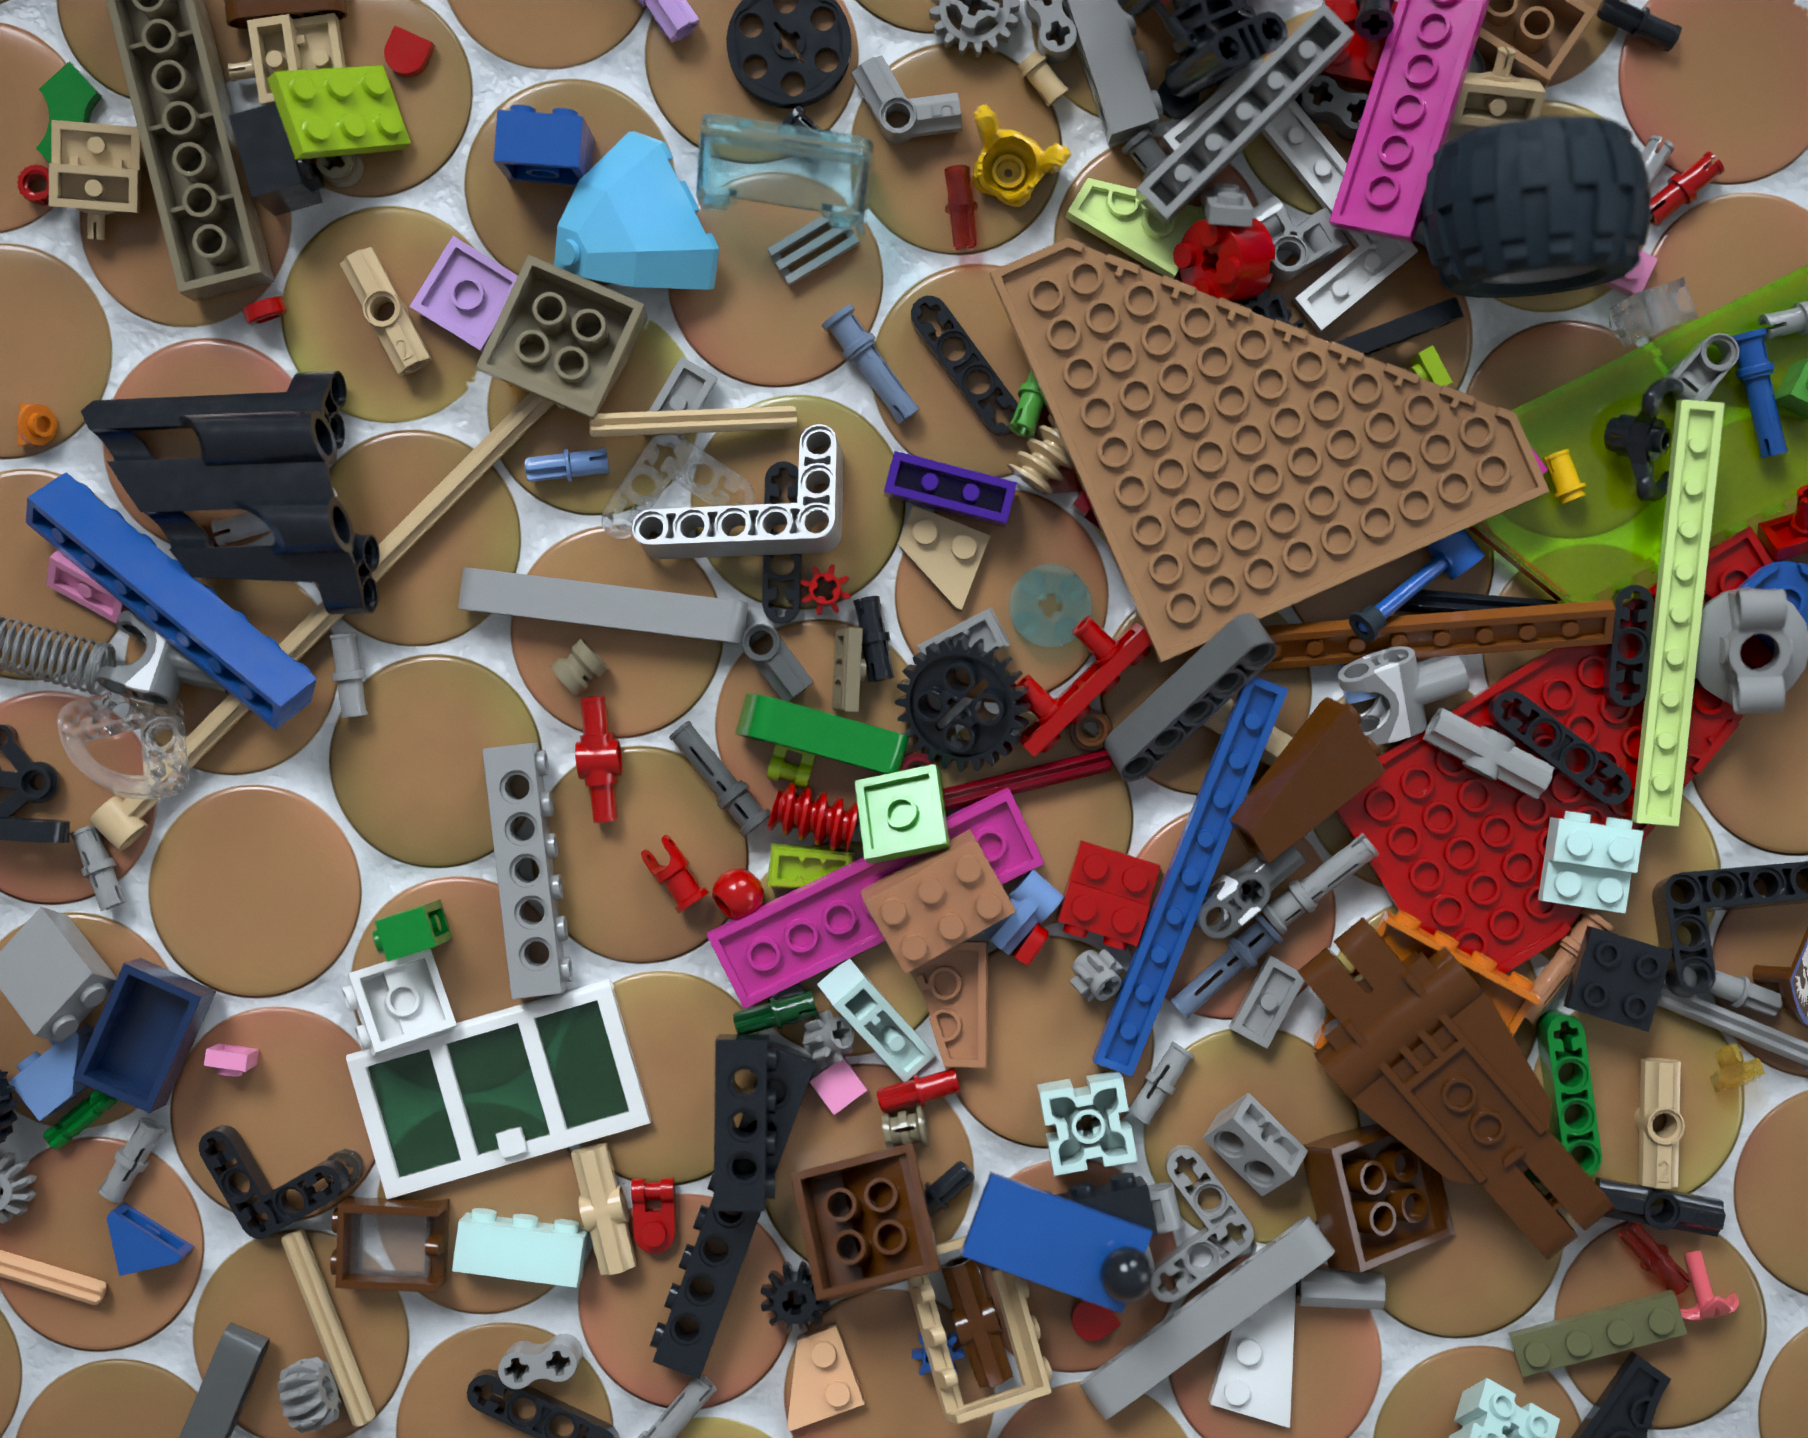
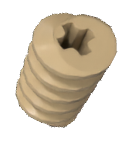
M1049 414L1048 421L1052 428L1041 425L1037 429V433L1042 441L1030 438L1026 443L1031 454L1019 451L1016 454V459L1021 467L1013 464H1008L1007 466L1018 478L1034 490L1052 495L1053 490L1048 480L1051 478L1063 482L1064 478L1058 469L1060 465L1072 470L1074 467L1054 421Z

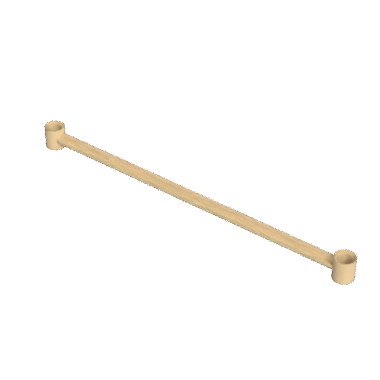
M529 393L379 544V564L377 569L372 572L375 582L556 403ZM556 404L560 409L565 408L561 405ZM322 601L279 644L280 648L298 662L344 614H329ZM230 693L124 801L118 795L112 797L95 811L89 822L118 851L129 847L148 827L141 818L250 709Z

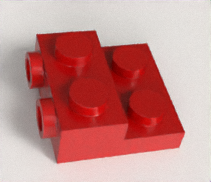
M1080 840L1063 893L1064 898L1056 915V920L1064 923L1062 931L1082 938L1087 937L1088 931L1104 936L1103 944L1126 951L1128 944L1138 946L1150 909V898L1161 865Z

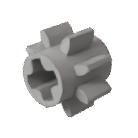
M1103 949L1099 954L1094 950H1088L1079 955L1074 961L1072 972L1076 976L1070 980V983L1088 1002L1094 996L1098 1000L1104 1001L1111 998L1119 990L1122 980L1117 974L1124 969L1106 949Z
M828 1010L819 1013L815 1020L805 1023L804 1026L807 1030L804 1034L803 1044L807 1052L812 1055V1060L816 1061L825 1058L827 1065L842 1061V1055L853 1052L851 1045L854 1041V1030L842 1015L833 1018L832 1012Z

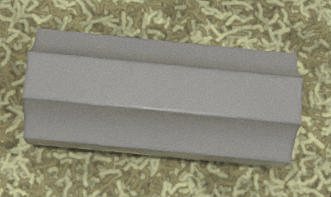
M1314 1269L1296 1282L1297 1304L1310 1307L1383 1310L1386 1288L1384 1274L1369 1271L1358 1273L1345 1270Z

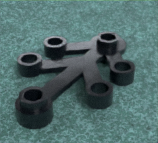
M0 725V730L3 729L8 734L7 742L4 745L0 743V749L18 771H4L0 768V787L16 789L0 803V816L11 817L29 801L44 803L54 798L60 788V777L52 765L46 762H33L17 743L18 734L15 728L10 725ZM39 774L46 781L42 790H39L34 783L35 778Z

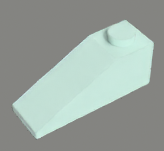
M850 958L840 963L817 984L832 1005L904 1082L908 1081L936 1056Z

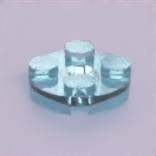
M1043 564L1025 572L1014 584L1009 596L1008 612L1019 635L1036 646L1053 648L1076 639L1072 630L1082 619L1087 616L1091 617L1092 598L1084 581L1072 569L1058 564ZM1047 594L1055 595V602L1062 604L1061 612H1054L1052 618L1045 617L1044 610L1038 608V602L1045 601Z

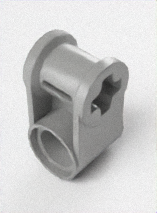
M1717 333L1693 344L1682 359L1663 376L1674 377L1683 384V392L1674 397L1678 400L1706 401L1714 391L1715 386L1738 360L1740 351L1738 343L1728 334ZM1709 344L1716 346L1720 350L1721 359L1718 365L1711 363L1707 358L1706 352Z

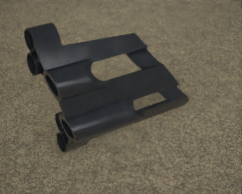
M340 371L296 373L290 382L287 392L93 400L81 410L88 429L100 438L113 456L114 461H107L117 479L139 511L147 514L162 529L170 542L171 549L169 550L192 577L318 583L324 607L329 614H372L375 611L378 603V589L372 577V572L377 569L379 564L380 552L378 541L373 534L360 535L353 531L352 523L345 507L335 498L329 465H334L336 462L337 449H340L345 441V425L342 416L339 414V408L345 405L347 387L345 378ZM193 429L201 446V458L156 459L150 448L136 431ZM234 509L248 511L261 519L272 531L274 544L268 546L214 547L208 534L188 511Z

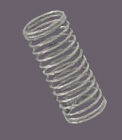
M0 615V650L3 646L0 664L3 663L4 665L0 666V670L6 669L8 672H16L17 675L24 674L26 677L33 676L35 680L43 679L44 682L52 681L53 684H61L63 687L70 686L71 689L79 688L81 692L88 691L94 695H100L105 691L106 688L100 684L95 689V683L97 682L100 668L104 666L106 649H108L107 666L115 667L116 651L112 644L103 642L96 644L94 639L88 641L85 637L78 639L76 634L70 636L67 632L60 634L57 629L50 631L49 627L41 629L40 625L32 626L31 622L23 624L22 620L14 622L12 617L5 619L4 615ZM11 621L12 625L10 626L6 635L7 622ZM20 624L21 627L15 637L16 625ZM29 626L30 630L24 640L25 627ZM38 629L39 633L33 643L34 630ZM47 631L48 635L42 646L43 633ZM54 633H56V634H57V638H56L55 642L53 643V646H52V649H51V652H50L51 643H52V635H53ZM65 636L66 641L63 644L59 655L57 671L53 675L52 668L57 660L60 651L61 638ZM74 638L75 643L68 658L67 672L62 677L61 670L69 653L70 640ZM84 641V646L77 661L76 674L71 680L70 674L77 659L79 643ZM92 643L93 649L87 661L85 676L80 682V673L86 661L88 646ZM12 648V658L7 664L6 658ZM41 649L39 666L34 671V663ZM31 650L30 664L25 669V661ZM21 651V661L16 666L15 661ZM49 652H50L49 661H48V668H47V670L43 673V666H44V664H45V662H46V660H47V658H48Z

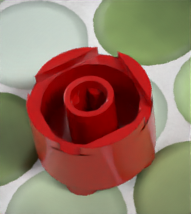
M1255 218L1252 219V227L1208 224L1207 219L1194 223L1186 231L1181 243L1177 244L1174 248L1173 259L1174 263L1179 267L1183 283L1218 299L1221 297L1234 302L1254 298L1268 287L1273 274H1269L1270 261L1275 260V247L1267 228Z

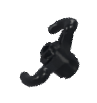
M1662 377L1647 388L1643 394L1641 410L1637 416L1621 414L1619 417L1611 418L1606 426L1604 435L1605 447L1607 450L1616 452L1617 456L1629 457L1637 481L1636 495L1642 502L1653 503L1662 499L1667 494L1669 470L1665 471L1655 483L1654 460H1657L1661 454L1667 452L1671 442L1670 429L1666 428L1664 420L1657 419L1662 398L1665 393L1678 396L1684 390L1683 384L1674 377Z

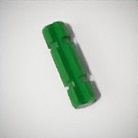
M95 1090L90 1094V1097L84 1099L63 1116L60 1122L46 1130L43 1134L44 1140L54 1150L64 1147L73 1139L72 1137L81 1133L119 1100Z

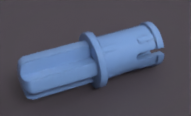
M604 447L602 449L570 453L569 449H564L562 454L528 457L525 459L526 477L530 482L567 478L568 482H573V477L610 474L607 449Z

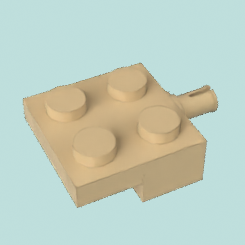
M335 13L297 19H292L289 14L247 20L253 60L228 64L232 82L256 78L259 103L262 106L273 103L275 100L267 78L275 71L346 67L339 19Z
M1499 47L1493 71L1484 73L1467 72L1445 143L1459 135L1479 128L1539 117L1546 91L1539 80L1519 78L1510 74L1516 54L1515 49Z
M52 120L49 206L75 208L87 213V239L106 240L105 214L117 211L141 213L142 143L138 127Z

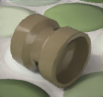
M580 639L572 646L571 654L567 659L559 658L550 666L559 680L577 697L588 689L589 680H592L594 677H601L609 670V667L583 639Z

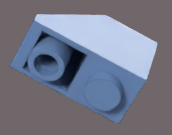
M89 1024L79 1027L63 1043L49 1040L52 1047L42 1055L36 1051L16 1066L20 1073L8 1081L11 1086L15 1087L16 1093L39 1121L54 1115L87 1089V1085L73 1080V1076L94 1031Z

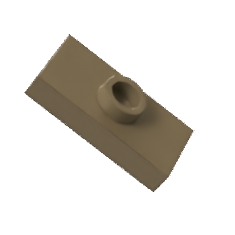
M844 627L837 628L835 631L833 711L859 712L860 683H863L866 677V661L864 658H861L863 628Z

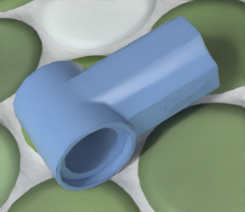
M1034 869L1029 871L1019 881L1008 896L1016 912L982 931L1007 955L1020 944L1037 923L1041 924L1048 918L1064 898L1062 893Z

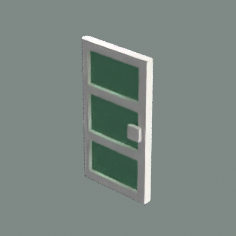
M611 979L458 1022L454 1029L415 1041L413 1045L375 1058L372 1057L370 1049L347 1054L346 1056L386 1199L650 1124L652 1121Z

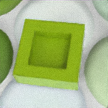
M1434 346L1419 352L1409 359L1412 364L1410 372L1419 375L1420 378L1440 386H1448L1453 383Z

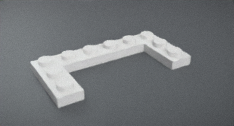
M1261 59L1242 71L1165 134L1161 141L1167 149L1173 153L1264 63ZM1293 100L1261 133L1320 205L1332 213L1347 163L1299 104ZM1341 229L1356 249L1293 300V303L1319 333L1418 252L1416 247L1408 241Z

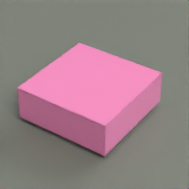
M844 1056L842 1061L827 1066L809 1080L833 1115L868 1089Z

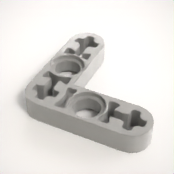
M1178 1145L1167 1153L1165 1169L1171 1180L1206 1226L1154 1265L1155 1272L1152 1273L1151 1291L1156 1298L1164 1302H1174L1182 1298L1246 1250L1254 1238V1229L1248 1218L1201 1155L1188 1145ZM1181 1155L1186 1160L1191 1157L1195 1159L1190 1165L1199 1179L1204 1173L1208 1174V1177L1196 1181L1189 1191L1185 1187L1193 1183L1184 1171L1174 1172L1178 1167L1176 1159ZM1208 1187L1215 1188L1220 1192V1202L1213 1209H1204L1198 1204L1199 1193ZM1232 1222L1236 1227L1243 1224L1244 1226L1240 1229L1241 1239L1236 1241L1233 1237H1228L1221 1243L1226 1251L1220 1254L1215 1243L1208 1237L1215 1234L1217 1240L1220 1241L1228 1234L1227 1224ZM1197 1246H1206L1212 1251V1259L1204 1267L1193 1266L1189 1261L1190 1252ZM1182 1259L1186 1269L1193 1276L1186 1279L1184 1272H1181L1174 1278L1176 1285L1174 1289L1169 1290L1166 1286L1159 1289L1158 1286L1161 1284L1160 1274L1165 1272L1168 1276H1173L1180 1270L1175 1262Z

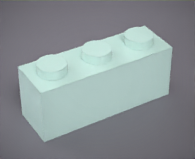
M475 1208L472 1209L471 1213L466 1212L458 1222L452 1271L577 1288L583 1278L589 1232L585 1228H580L579 1222L573 1220L558 1219L554 1221V1224L538 1222V1217L530 1214H514L513 1218L498 1217L495 1210Z

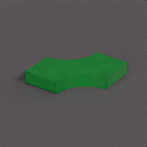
M70 61L39 88L48 106L49 124L44 138L36 149L49 163H51L52 120L90 123L92 111L102 97Z

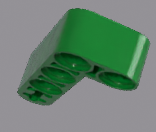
M758 694L745 695L735 732L736 735L749 739L777 744L883 774L900 771L909 736Z
M1550 1010L1543 1013L1536 1023L1543 1086L1551 1100L1549 1130L1569 1153L1577 1146L1581 1145L1584 1147V1157L1578 1163L1589 1176H1592L1599 1170L1602 1164V1153L1585 1030L1583 1024L1577 1018L1560 1010ZM1561 1024L1566 1025V1031L1560 1032V1039L1555 1037L1554 1031L1560 1030ZM1564 1047L1567 1048V1049H1569V1050H1571V1051H1570V1052L1564 1051ZM1571 1062L1573 1065L1571 1078L1560 1082L1558 1078L1560 1067ZM1578 1104L1579 1114L1573 1122L1565 1123V1110L1570 1105ZM1528 1168L1525 1171L1532 1181L1542 1183L1531 1169Z

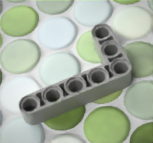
M822 424L812 425L805 429L799 442L798 503L649 509L641 512L634 519L632 524L633 535L646 554L655 559L830 552L837 547L842 537L843 450L832 428ZM830 445V448L825 453L820 455L813 454L819 446ZM829 484V487L823 493H812L817 485ZM821 522L829 523L823 532L811 533L812 528L816 524ZM787 524L786 529L782 533L770 535V531L776 525ZM736 526H745L744 531L740 535L729 536L731 530ZM704 527L701 535L696 538H688L692 530ZM656 529H663L658 538L648 540L651 532Z

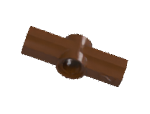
M963 1256L951 1259L941 1265V1271L953 1305L951 1311L962 1346L966 1345L979 1388L1003 1384L1006 1380L1013 1377V1372L1000 1333H1002L1000 1321L992 1297L987 1296L978 1262Z

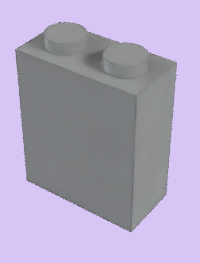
M40 907L0 951V990L34 1036L61 1043L71 1036L87 1015L106 999L107 994L111 991L117 980L116 976L70 917L44 907Z

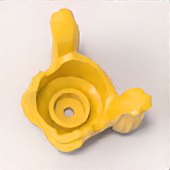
M981 105L973 112V120L976 123L983 148L980 155H978V160L974 163L972 184L976 190L983 194L996 196L998 200L1007 205L1020 207L1031 198L1034 187L1046 173L1054 174L1055 172H1060L1061 168L1065 166L1067 159L1070 158L1071 152L1067 146L1059 145L1055 142L1043 151L1035 140L1015 130L1000 129L998 117L988 105ZM1007 170L1012 172L1013 175L1011 177L1005 176Z

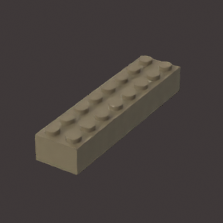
M106 0L178 292L195 302L275 282L255 201L251 196L228 116L232 115L233 112L205 0Z

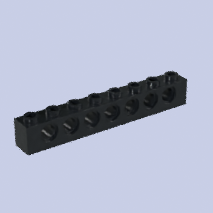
M770 1041L769 1046H777L776 1072L769 1071V1081L778 1080L786 1088V1095L776 1101V1114H768V1123L772 1131H776L775 1156H768V1173H776L816 1061L812 1060V1055ZM756 1078L754 1087H756V1086L758 1085V1079H757V1078ZM742 1112L743 1117L738 1128L749 1132V1124L756 1120V1118L748 1112ZM740 1155L734 1159V1165L740 1159H750L756 1164L755 1160L748 1155ZM713 1171L711 1180H710L709 1185H708V1188H707V1190H710V1191H713V1192H714V1171ZM714 1195L709 1207L701 1204L693 1229L700 1231L695 1246L686 1245L678 1267L686 1270L681 1285L672 1283L664 1307L671 1309V1313L666 1324L658 1322L650 1343L651 1347L657 1349L653 1359L654 1363L700 1379L761 1212L742 1211L736 1216H730L723 1211H714ZM710 1238H721L727 1243L728 1251L721 1255L713 1254L707 1248L706 1242ZM697 1277H706L713 1283L714 1289L709 1293H700L694 1289L692 1280ZM684 1316L693 1317L697 1320L699 1329L694 1332H686L680 1328L678 1319Z

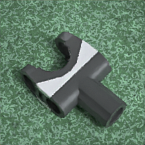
M131 610L122 611L119 614L116 627L130 636L137 637L138 641L147 645L146 651L135 663L100 668L97 682L101 686L134 701L160 707H173L175 705L181 684L228 693L224 687Z
M1292 845L1269 864L1254 856L1242 867L1230 869L1209 886L1203 901L1204 905L1199 910L1194 925L1209 937L1216 939L1231 935L1259 912L1269 901L1271 891L1306 861ZM1248 884L1249 893L1243 894L1241 885ZM1219 907V919L1214 924L1207 925V913L1211 909Z

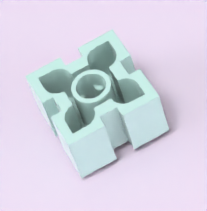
M1110 1071L1086 1076L1087 1086L1074 1089L1070 1079L1037 1084L1045 1126L1054 1124L1056 1131L1045 1133L1054 1176L1088 1170L1086 1160L1100 1157L1104 1167L1138 1161L1132 1127L1127 1119H1119V1113L1129 1111L1124 1081L1120 1072ZM1090 1114L1091 1118L1097 1117V1120L1091 1122V1129L1083 1130L1081 1124L1076 1125L1077 1121H1080L1082 1116Z
M1485 1378L1462 1392L1454 1421L1463 1427L1461 1430L1451 1434L1449 1438H1555L1560 1419L1532 1403L1522 1408L1515 1405V1393Z

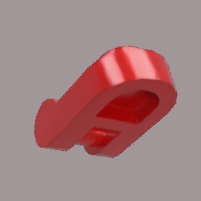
M674 1177L661 1178V1182H646L645 1178L632 1179L631 1199L635 1242L642 1250L648 1253L663 1252L672 1244L677 1229ZM647 1199H661L662 1208L647 1209Z

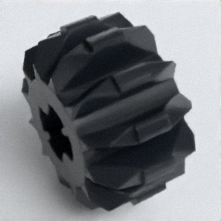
M784 1262L782 1267L783 1275L778 1271L771 1270L768 1278L772 1284H763L760 1293L768 1298L761 1303L762 1312H773L769 1319L771 1326H775L781 1320H784V1333L790 1334L793 1324L797 1323L801 1333H807L809 1328L808 1320L816 1325H820L823 1317L819 1311L829 1310L830 1302L816 1300L811 1274H806L807 1262H800L798 1272H793L790 1262ZM791 1290H797L798 1296L801 1293L804 1294L801 1304H793L794 1299L787 1301Z

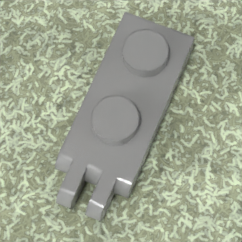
M1230 183L1209 184L1208 188L1205 187L1201 191L1200 204L1208 224L1252 227L1254 209L1245 191L1239 190L1238 185Z

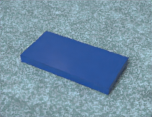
M990 1171L960 1253L963 1257L1123 1314L1127 1303L1116 1301L1103 1289L1099 1277L1101 1264L1110 1252L1124 1246L1135 1247L1145 1253L1153 1232L1146 1227Z

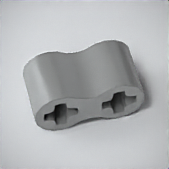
M1025 0V13L1038 29L1037 50L1042 56L1046 54L1048 56L1046 62L1052 64H1059L1068 60L1073 52L1077 31L1073 21L1063 11V0H1051L1048 6H1044L1042 0ZM1056 33L1058 39H1064L1063 45L1058 46L1055 40L1049 41L1050 34Z
M570 1334L556 1335L550 1341L543 1344L518 1341L508 1348L498 1366V1375L504 1385L512 1389L527 1387L532 1381L537 1379L563 1382L575 1373L582 1358L583 1348L580 1341ZM556 1351H560L563 1358L569 1357L566 1364H562V1360L558 1357L553 1358ZM515 1358H519V1362L522 1365L528 1364L525 1371H521L520 1365L512 1364Z

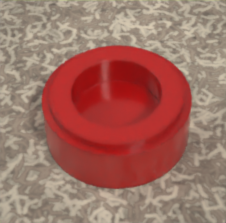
M275 296L249 304L242 308V312L247 324L257 325L285 315L287 308L282 296Z

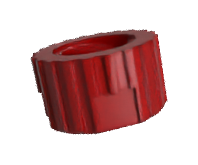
M37 164L24 167V170H21L20 175L17 177L19 193L34 204L48 205L49 169ZM44 177L47 181L46 190L33 193L31 190L32 182L36 178Z

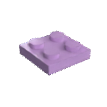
M452 236L409 307L483 352L518 275L455 236Z

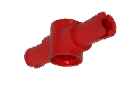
M605 695L582 697L580 702L583 735L580 736V742L575 744L577 774L579 779L585 780V786H589L593 823L616 821L618 817L614 783L618 782V776H622L623 770L620 742L618 738L614 739L613 732L608 730Z

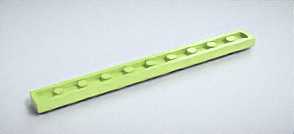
M1683 399L1676 402L1651 636L1647 691L1644 701L1632 821L1636 823L1679 826L1725 403Z

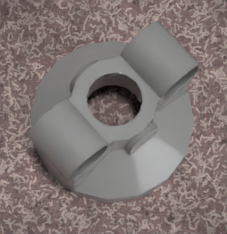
M1743 587L1724 591L1703 605L1695 678L1704 689L1731 704L1735 714H1782L1785 705V691L1792 688L1806 667L1808 659V630L1806 622L1795 606L1786 600V594L1783 589L1763 590ZM1754 634L1770 635L1774 644L1772 658L1761 668L1752 670L1747 668L1741 661L1740 656L1741 646L1744 641Z

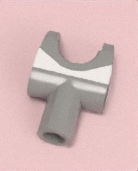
M1406 646L1391 647L1368 654L1345 665L1338 673L1339 685L1342 690L1346 692L1365 691V693H1377L1373 706L1368 711L1360 714L1362 718V723L1360 724L1362 731L1376 745L1396 742L1422 733L1427 727L1424 704L1466 692L1469 688L1468 674L1459 656H1452L1418 667L1415 651Z

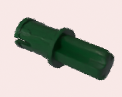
M809 990L805 993L776 1001L772 997L770 998L771 1003L735 1012L733 1014V1022L738 1034H751L776 1026L778 1030H782V1025L817 1017L818 1013L812 991Z

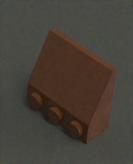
M1378 1123L1331 1134L1303 1145L1308 1150L1303 1160L1319 1229L1335 1249V1253L1327 1259L1329 1268L1362 1273L1455 1234L1442 1175Z
M913 1143L791 1173L816 1300L830 1302L942 1270Z

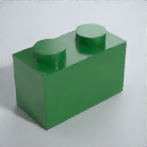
M440 899L374 921L376 929L373 930L374 944L379 954H385L387 962L436 947L453 939Z

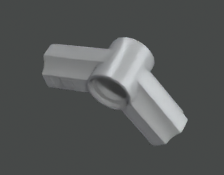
M882 55L870 58L851 72L854 82L879 124L881 134L887 141L901 144L914 137L962 131L958 93L907 99ZM895 112H902L909 118V122L904 127L894 128L887 123L888 116Z

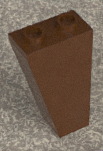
M1329 697L1322 700L1229 819L1248 852L1269 864L1385 772L1377 758L1380 755V751L1377 745L1362 731L1360 727L1362 718L1349 703L1342 704Z

